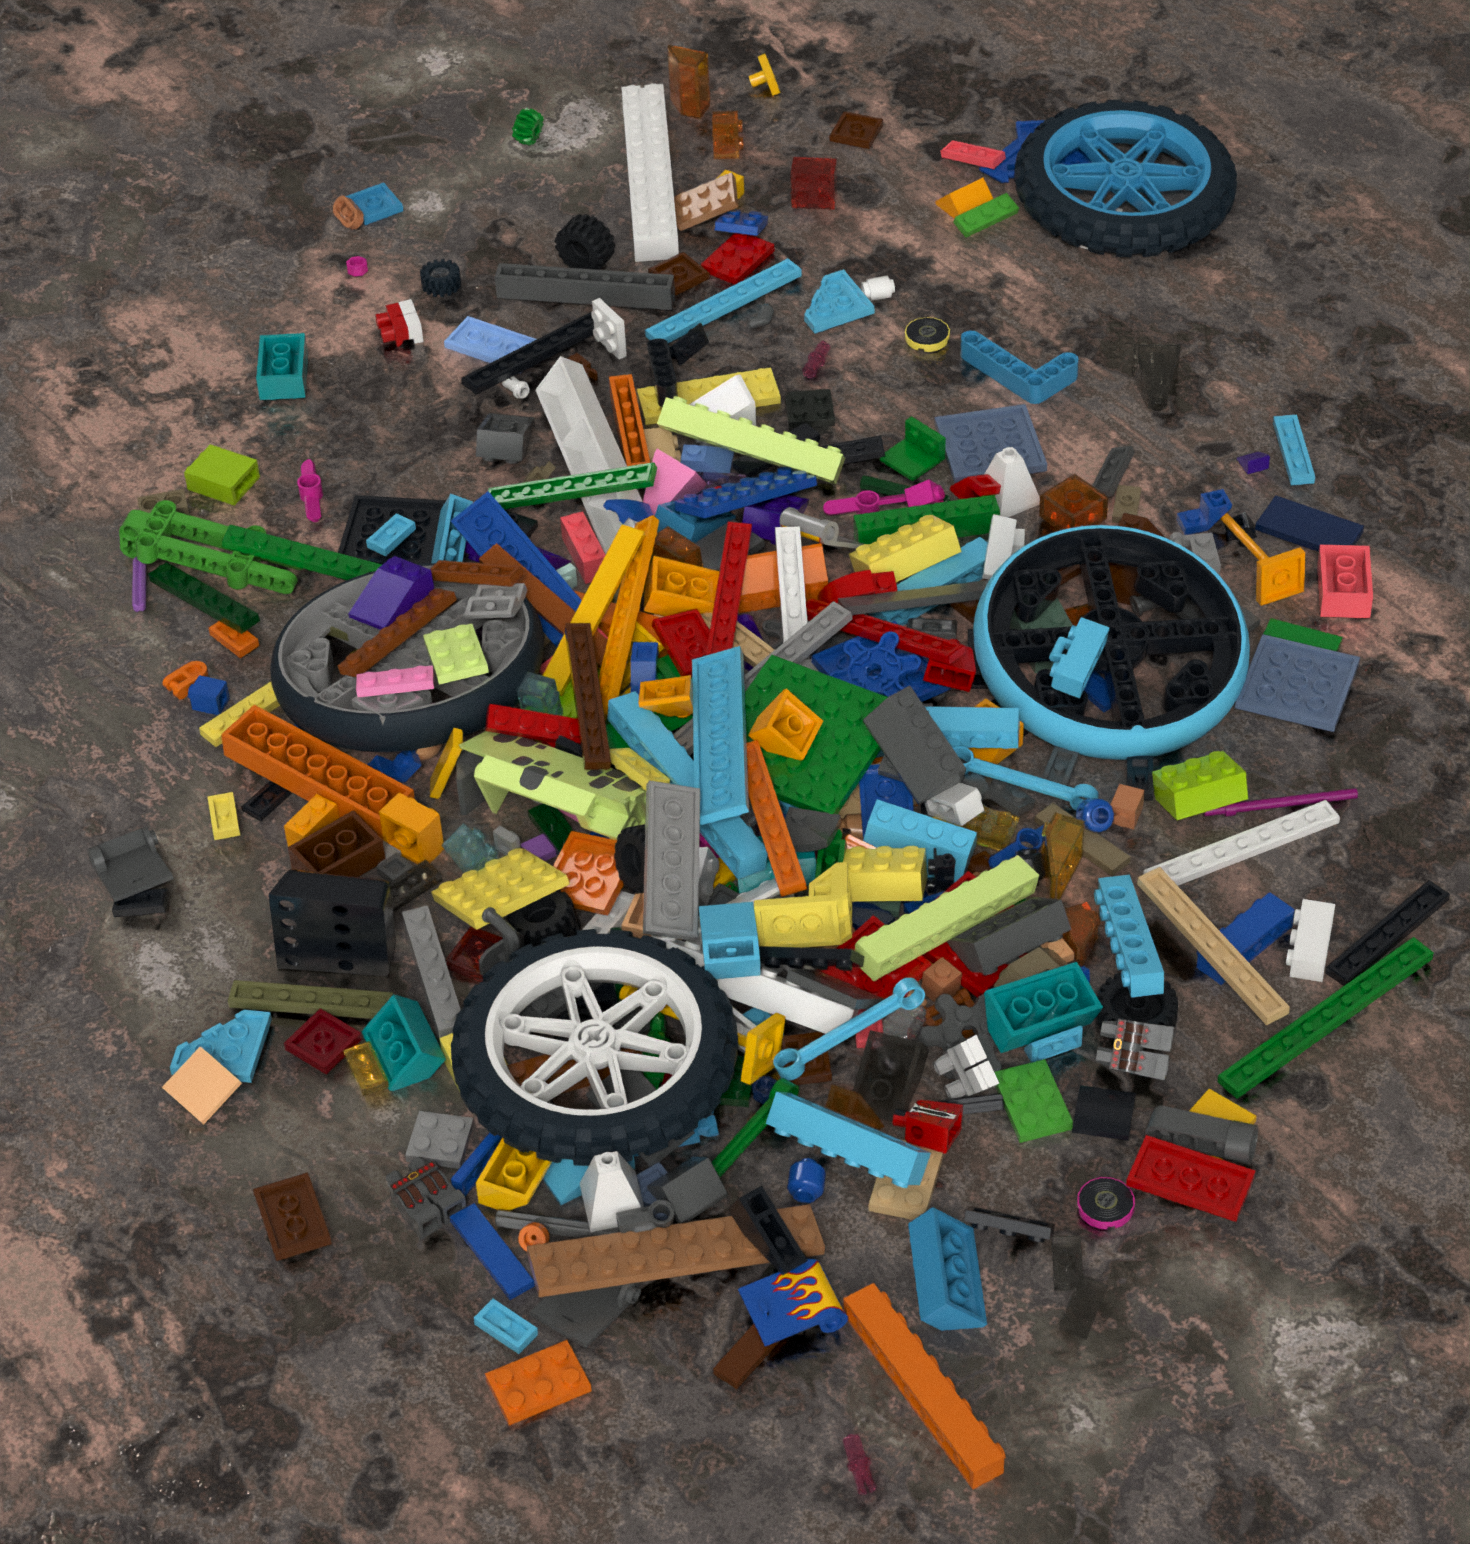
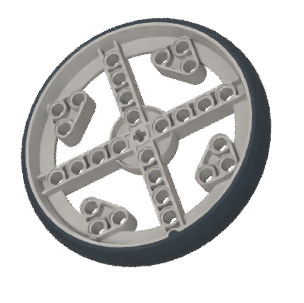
M435 563L417 565L430 569ZM373 571L339 583L301 607L282 629L276 640L271 658V684L276 699L286 715L302 730L326 743L346 749L369 752H398L447 743L453 728L461 729L464 737L486 727L489 704L513 708L526 695L538 675L544 654V633L536 610L526 596L519 611L513 617L465 619L464 613L469 597H475L478 585L483 584L433 581L434 589L441 588L454 591L457 599L454 605L438 614L366 672L432 666L423 635L436 630L442 631L455 628L462 624H473L474 630L483 626L482 651L488 665V670L493 674L490 677L482 674L440 685L435 675L434 688L452 696V698L433 703L429 690L412 691L423 698L424 706L403 710L376 711L386 717L382 725L380 716L375 712L360 711L352 707L351 699L357 696V677L346 675L332 684L334 661L330 642L324 638L333 626L348 635L349 641L339 640L359 649L363 646L364 642L371 640L379 634V629L349 618L348 614L376 572Z

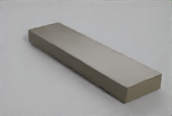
M1052 802L1035 815V823L1040 826L1056 817L1066 818V828L1054 836L1112 877L1130 863L1131 857L1098 833L1084 829L1078 824L1075 817Z

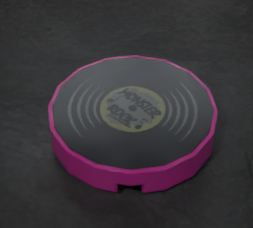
M1099 1177L1088 1181L1081 1187L1078 1193L1077 1207L1081 1218L1089 1225L1098 1229H1107L1113 1226L1118 1228L1131 1219L1134 1213L1135 1197L1131 1189L1122 1181L1110 1177Z

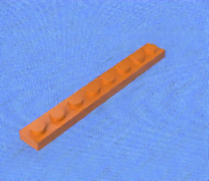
M758 740L748 742V797L780 895L783 897L807 890L806 882Z

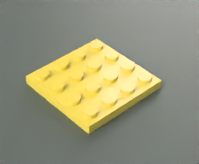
M516 848L500 859L486 862L485 866L477 870L463 873L462 877L454 881L440 884L439 888L431 891L435 902L477 930L489 924L482 919V913L486 908L492 907L496 910V913L504 917L570 883L567 875L526 849Z

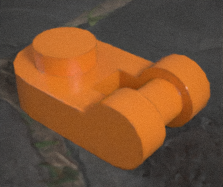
M191 661L167 675L163 680V686L167 690L173 691V695L182 700L187 697L190 685L195 683L199 675L208 677L207 666L201 661Z

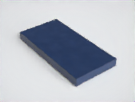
M1275 495L1256 522L1255 530L1319 552L1320 545H1355L1364 532V525Z

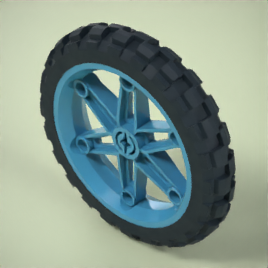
M1122 99L1107 100L1105 103L1099 104L1093 101L1083 103L1077 109L1070 107L1060 111L1054 117H1050L1038 125L1034 133H1030L1017 153L1015 161L1014 181L1018 197L1024 203L1026 211L1034 220L1040 223L1041 227L1055 237L1060 235L1063 241L1077 248L1084 246L1088 248L1089 252L1102 255L1105 252L1115 253L1116 257H1131L1132 254H1142L1143 257L1157 256L1162 251L1166 250L1168 253L1185 248L1188 243L1192 245L1210 234L1212 229L1215 230L1226 219V215L1231 211L1235 201L1237 189L1235 164L1231 160V155L1224 144L1220 142L1213 132L1204 125L1199 126V123L1194 118L1184 113L1179 115L1172 108L1162 105L1158 107L1148 105V102L1133 100V103L1122 102ZM1111 143L1135 145L1124 154ZM1080 149L1092 162L1070 165L1059 164L1062 159ZM1099 149L1112 163L1108 162L1097 150ZM1146 151L1148 154L1143 162H1137L1136 159ZM1164 152L1185 166L1154 162L1158 155ZM1064 188L1097 192L1092 200L1086 203L1071 195ZM1194 190L1189 197L1173 206L1160 193V191ZM1112 191L1115 195L1105 205L1102 201L1108 192ZM1139 191H1140V192H1143V193L1150 199V201L1154 204V206H1152V205L1139 193ZM1127 200L1141 212H1119L1115 210Z

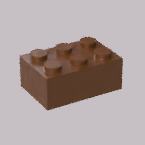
M354 810L288 847L292 869L359 877L386 859L383 840Z

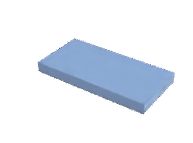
M467 316L444 341V347L491 363L536 339Z

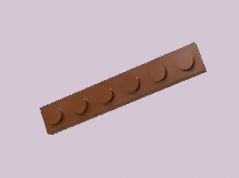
M441 588L431 590L428 596L413 604L410 610L399 615L392 624L381 629L374 638L364 642L363 646L356 652L349 654L338 665L340 674L357 677V674L365 673L457 600L454 591Z

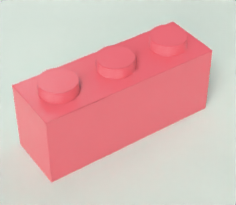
M583 511L560 517L562 539L585 584L591 583L605 557V553Z

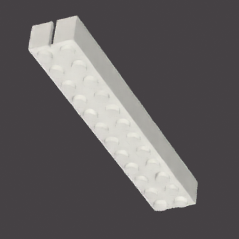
M663 84L644 85L645 88H640V86L636 85L621 87L635 262L667 260L679 254Z
M560 356L537 387L536 393L570 474L575 475L626 467L627 465L583 365ZM637 489L581 497L605 555L622 523L619 521L617 513L610 510L607 511L603 504L610 499H628L642 502ZM628 518L623 525L634 528L637 521ZM658 536L655 538L653 550L660 542Z

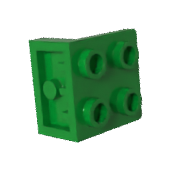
M911 416L905 420V439L887 450L885 457H880V461L911 481H914L945 460L946 437Z

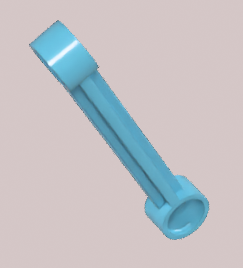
M964 746L952 747L958 757L967 762L963 763L966 767L965 775L971 771L1069 801L1074 810H1077L1079 804L1083 801L1080 797L1087 799H1098L1099 797L1098 791L1091 785L1079 784L1072 788L974 758L972 751Z
M909 977L900 980L893 989V995L798 1051L793 1048L780 1051L773 1060L779 1076L787 1080L798 1078L803 1074L807 1062L901 1007L905 1010H912L920 1006L925 999V991L914 978ZM915 989L910 996L903 998L907 992ZM795 1061L791 1066L783 1068L787 1063Z

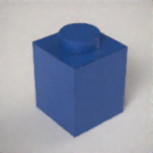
M199 675L195 683L191 684L188 690V698L191 701L192 710L220 715L230 700L227 682Z

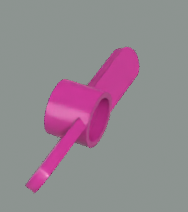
M308 459L301 465L302 476L299 477L297 484L300 499L305 502L306 517L312 522H318L321 518L319 500L323 497L321 478L316 474L315 463Z
M866 490L858 493L856 497L825 502L823 512L828 516L856 512V515L879 512L880 505L905 502L907 499L905 494L879 497L876 492Z

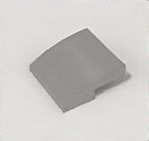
M515 583L512 587L478 585L475 597H469L464 613L465 619L513 617L519 611L527 593L525 583Z

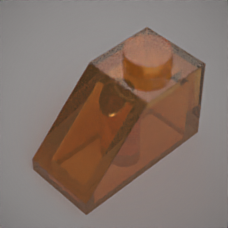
M1087 902L1065 908L1071 930L1062 935L1064 941L1074 952V959L1079 966L1085 964L1097 939L1098 926H1100V918L1097 912L1092 911Z

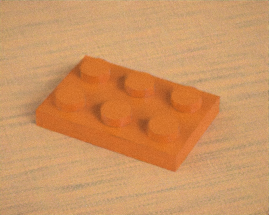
M567 1340L485 1373L486 1381L509 1426L591 1392V1384Z

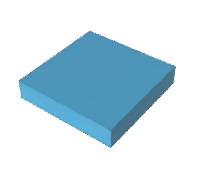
M384 182L346 196L352 199L362 210L364 225L403 212V204Z

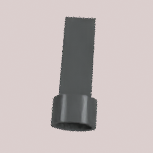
M1157 1106L1153 1109L1145 1135L1206 1155L1250 1165L1257 1146L1258 1125L1235 1120L1231 1121L1167 1106Z

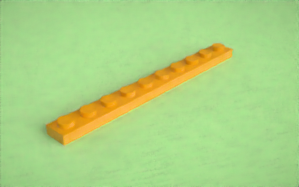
M654 515L635 523L634 528L644 531L645 537L622 579L601 665L599 684L604 715L608 714V700L618 697L622 687V679L627 666L626 662L631 648L632 636L636 627V619L640 610L642 593L644 592L646 576L649 571V563L653 554V546L660 521Z

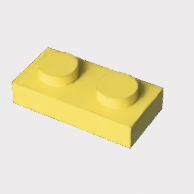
M233 792L208 796L214 839L219 840L240 836Z

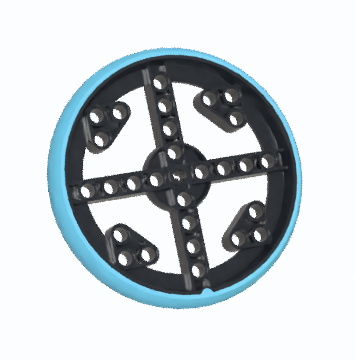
M1110 525L1080 526L1057 531L1032 541L1011 555L996 570L988 581L975 612L973 636L976 660L988 689L1002 708H1019L1020 721L1024 723V728L1038 738L1054 746L1079 752L1080 755L1088 757L1127 760V757L1159 756L1191 744L1215 727L1230 711L1240 695L1249 668L1250 644L1248 629L1240 605L1228 585L1214 569L1193 552L1167 538L1139 529ZM1108 563L1137 567L1134 581L1135 590L1165 610L1172 613L1181 612L1185 607L1188 596L1204 618L1143 622L1134 613L1118 607ZM1080 565L1090 609L1082 618L1109 627L1106 645L1094 671L1105 675L1115 721L1084 716L1088 702L1087 693L1083 691L1081 697L1077 698L1051 687L1053 677L1049 676L1050 669L1040 670L1036 674L1033 686L1017 664L1051 661L1049 656L1058 637L1068 638L1072 626L1010 630V622L1014 610L1021 621L1032 622L1057 598L1062 579L1058 570L1062 568ZM1064 649L1062 654L1066 655L1068 650ZM1213 651L1210 671L1207 664L1200 659H1193L1187 662L1166 686L1162 707L1167 713L1144 719L1133 670L1140 665L1146 655Z

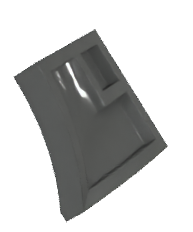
M789 807L785 822L795 852H809L827 848L839 829L841 815Z

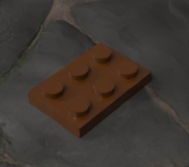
M308 1172L253 1189L276 1261L332 1244Z

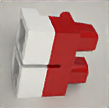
M412 299L386 305V312L375 314L378 330L380 329L383 343L395 341L396 346L399 347L402 345L403 340L413 339L414 343L423 342L421 323Z

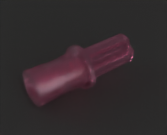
M821 341L815 350L808 355V362L802 369L805 377L814 378L818 369L825 364V357L830 350V344H827L826 341Z
M849 1434L843 1439V1445L849 1461L847 1468L853 1474L858 1494L867 1495L865 1482L870 1493L877 1489L869 1467L871 1460L869 1457H866L860 1436L858 1434Z

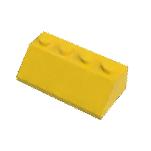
M502 1137L476 1181L478 1203L496 1210L507 1211L527 1205L552 1162L537 1158L536 1152L531 1150L528 1153H523L504 1143V1138Z

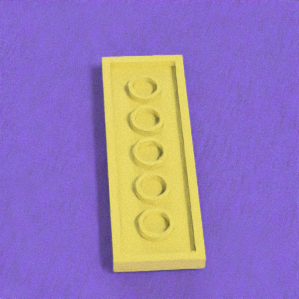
M771 368L677 382L678 397L687 400L686 404H691L735 375L740 374L755 401V407L781 403V396ZM654 386L637 389V398L645 425L656 424L662 407L658 405Z

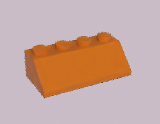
M821 543L801 546L806 601L810 598L818 600V593L828 584ZM776 551L748 555L739 613L780 607Z

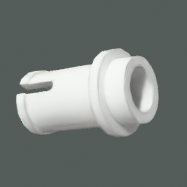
M515 376L502 382V385L513 392L516 398H525L529 394L528 384L525 381H519Z

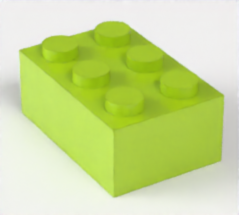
M1214 751L1207 756L1190 758L1183 763L1167 765L1152 772L1155 799L1176 820L1248 799L1246 771L1224 751Z

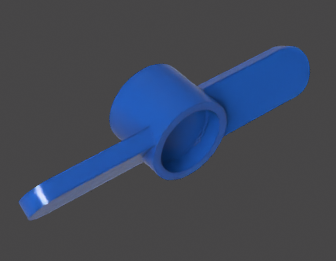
M1053 818L1036 830L1031 828L1020 830L1013 843L989 858V866L993 869L1002 861L1010 860L1011 857L1016 855L1015 851L1029 849L1022 845L1021 842L1030 843L1039 852L1043 841L1066 828V818Z

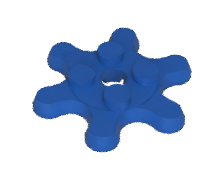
M886 632L882 635L880 642L872 648L864 647L856 639L847 641L844 644L843 650L850 657V664L845 669L831 672L829 676L889 697L904 689L899 684L902 677L919 671L921 659L914 654L904 657L898 656L895 650L899 643V636L895 632ZM874 669L881 670L879 677L878 675L870 676L869 674Z

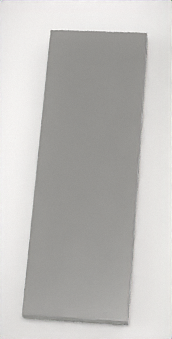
M650 780L646 784L643 934L695 941L698 938L700 788Z

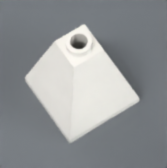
M1007 447L1003 451L996 453L985 474L990 475L1001 485L1000 493L995 494L1000 509V516L1008 518L1040 505L1041 499L1026 464L1016 449Z
M617 1151L605 1152L594 1156L580 1181V1189L590 1233L618 1227L616 1213L644 1207L636 1171Z

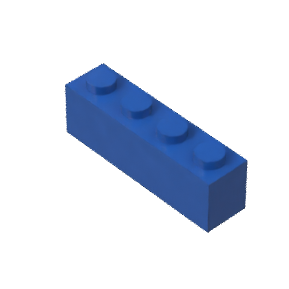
M1269 892L1262 899H1257L1246 912L1238 914L1230 925L1226 928H1221L1219 931L1250 962L1292 928L1295 909ZM1197 950L1196 968L1220 985L1225 983L1226 981Z

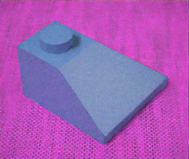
M684 445L681 463L696 471L706 483L725 484L729 483L734 452L720 447Z

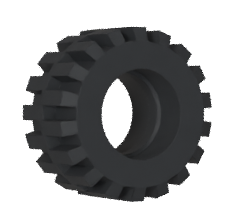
M589 214L574 216L557 233L555 238V249L559 252L558 256L570 268L600 270L615 252L614 237L610 234L609 228H606L604 223L598 221L596 217H590Z
M645 824L623 829L621 834H618L617 843H615L614 847L616 870H618L619 878L623 881L626 888L637 894L644 893Z
M560 889L508 914L507 918L508 923L516 932H520L524 936L525 946L531 944L533 947L540 945L542 938L562 933L563 937L577 935L576 930H580L579 928L581 927L571 898L566 892H561Z

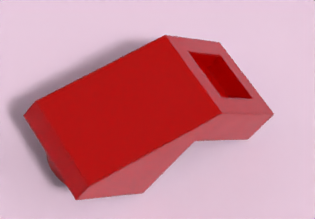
M988 474L969 476L950 486V491L958 499L999 494L1001 485Z

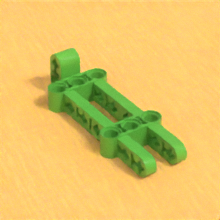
M169 500L159 501L151 513L135 509L131 510L119 529L120 549L127 557H137L140 562L145 564L153 563L159 558L226 577L228 586L233 589H243L248 584L283 594L293 592L298 582L295 574L288 570L260 563L261 560L296 570H303L299 567L223 548L222 540L229 526L176 512V505ZM254 525L247 528L266 534V530L261 526ZM171 535L232 551L233 553L228 554L171 538Z

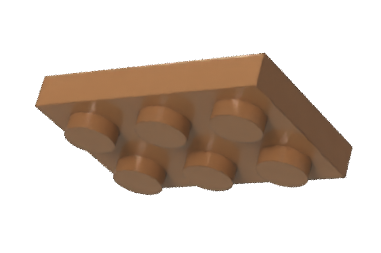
M732 172L674 196L678 229L680 231L739 207L736 179Z

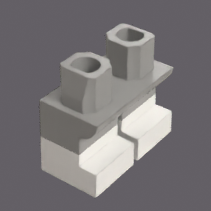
M977 1035L946 1050L941 1057L932 1063L938 1076L951 1071L956 1080L943 1086L948 1099H956L962 1096L964 1098L970 1097L999 1084L989 1060L964 1071V1069L987 1058Z

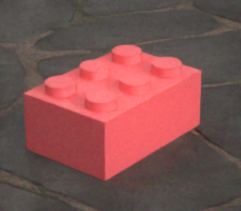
M1320 545L1317 564L1320 617L1370 618L1373 602L1370 546Z

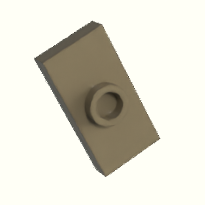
M1118 485L1112 523H1119L1123 513L1138 515L1141 487Z

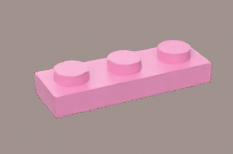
M416 666L407 669H391L389 671L357 674V697L434 689L433 666Z

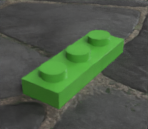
M1005 193L956 216L953 223L967 238L1017 214L1019 207Z

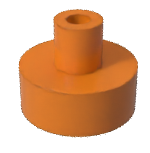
M531 1222L519 1232V1244L527 1252V1246L548 1243L549 1232L544 1225L538 1222Z

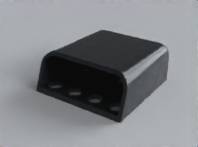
M290 869L270 891L268 896L277 969L387 976L389 974L396 938L392 891L388 881ZM280 901H290L294 906L285 907L280 904ZM291 919L296 923V925H286L282 922V920ZM292 937L296 939V942L291 944L286 942L284 938Z

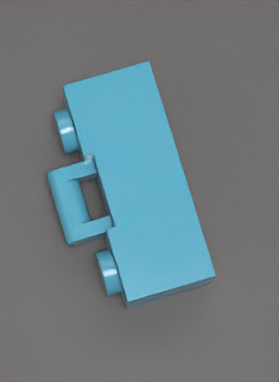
M1081 617L1077 626L1072 625L1068 638L1058 637L1049 656V659L1054 662L1049 675L1053 677L1051 687L1077 698L1081 697L1106 645L1109 627ZM1064 649L1068 650L1066 655L1062 654Z

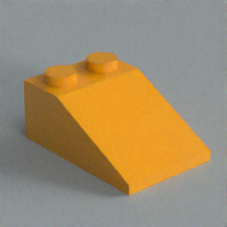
M653 556L645 581L643 611L662 616L698 609L700 614L713 613L720 571Z

